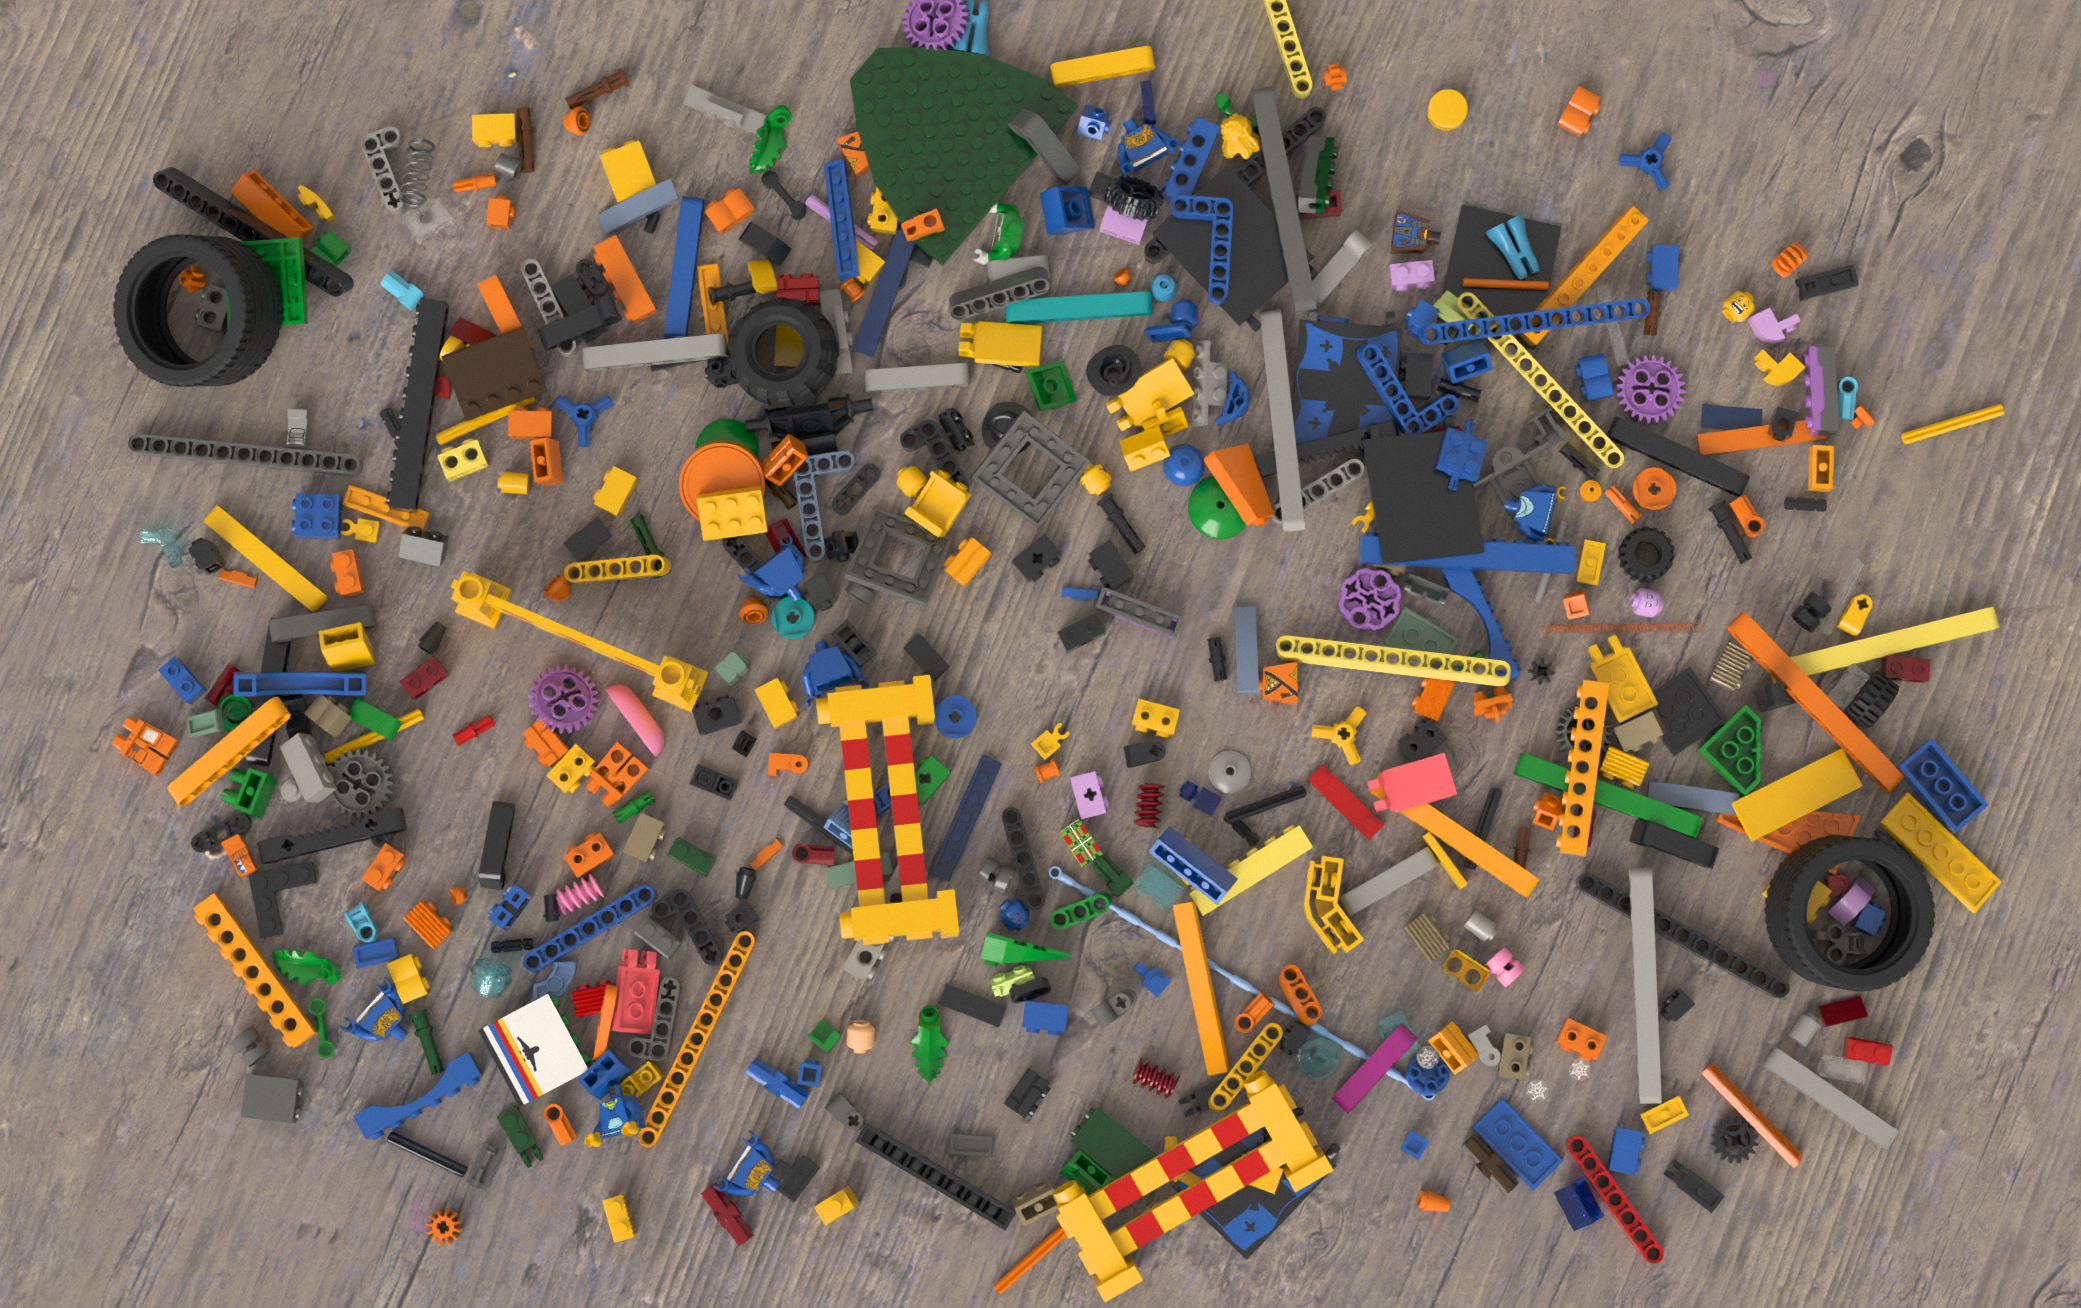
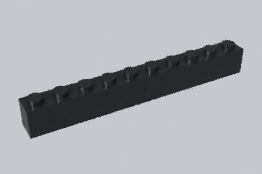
M421 298L420 304L416 306L415 314L418 317L417 325L413 326L412 337L415 340L414 346L411 345L409 350V358H412L411 366H407L406 369L408 385L403 389L402 398L405 400L404 408L400 409L399 420L402 421L401 429H397L396 441H399L398 449H395L393 452L395 468L391 470L389 478L392 487L386 496V504H389L388 507L393 511L415 514L418 511L435 392L438 383L437 378L441 363L439 356L444 344L449 312L447 301Z

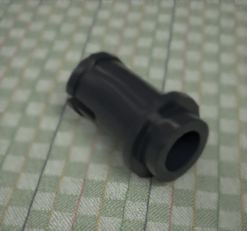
M557 894L543 896L545 915H543V918L546 919V922L559 921L558 917H560V914H558Z

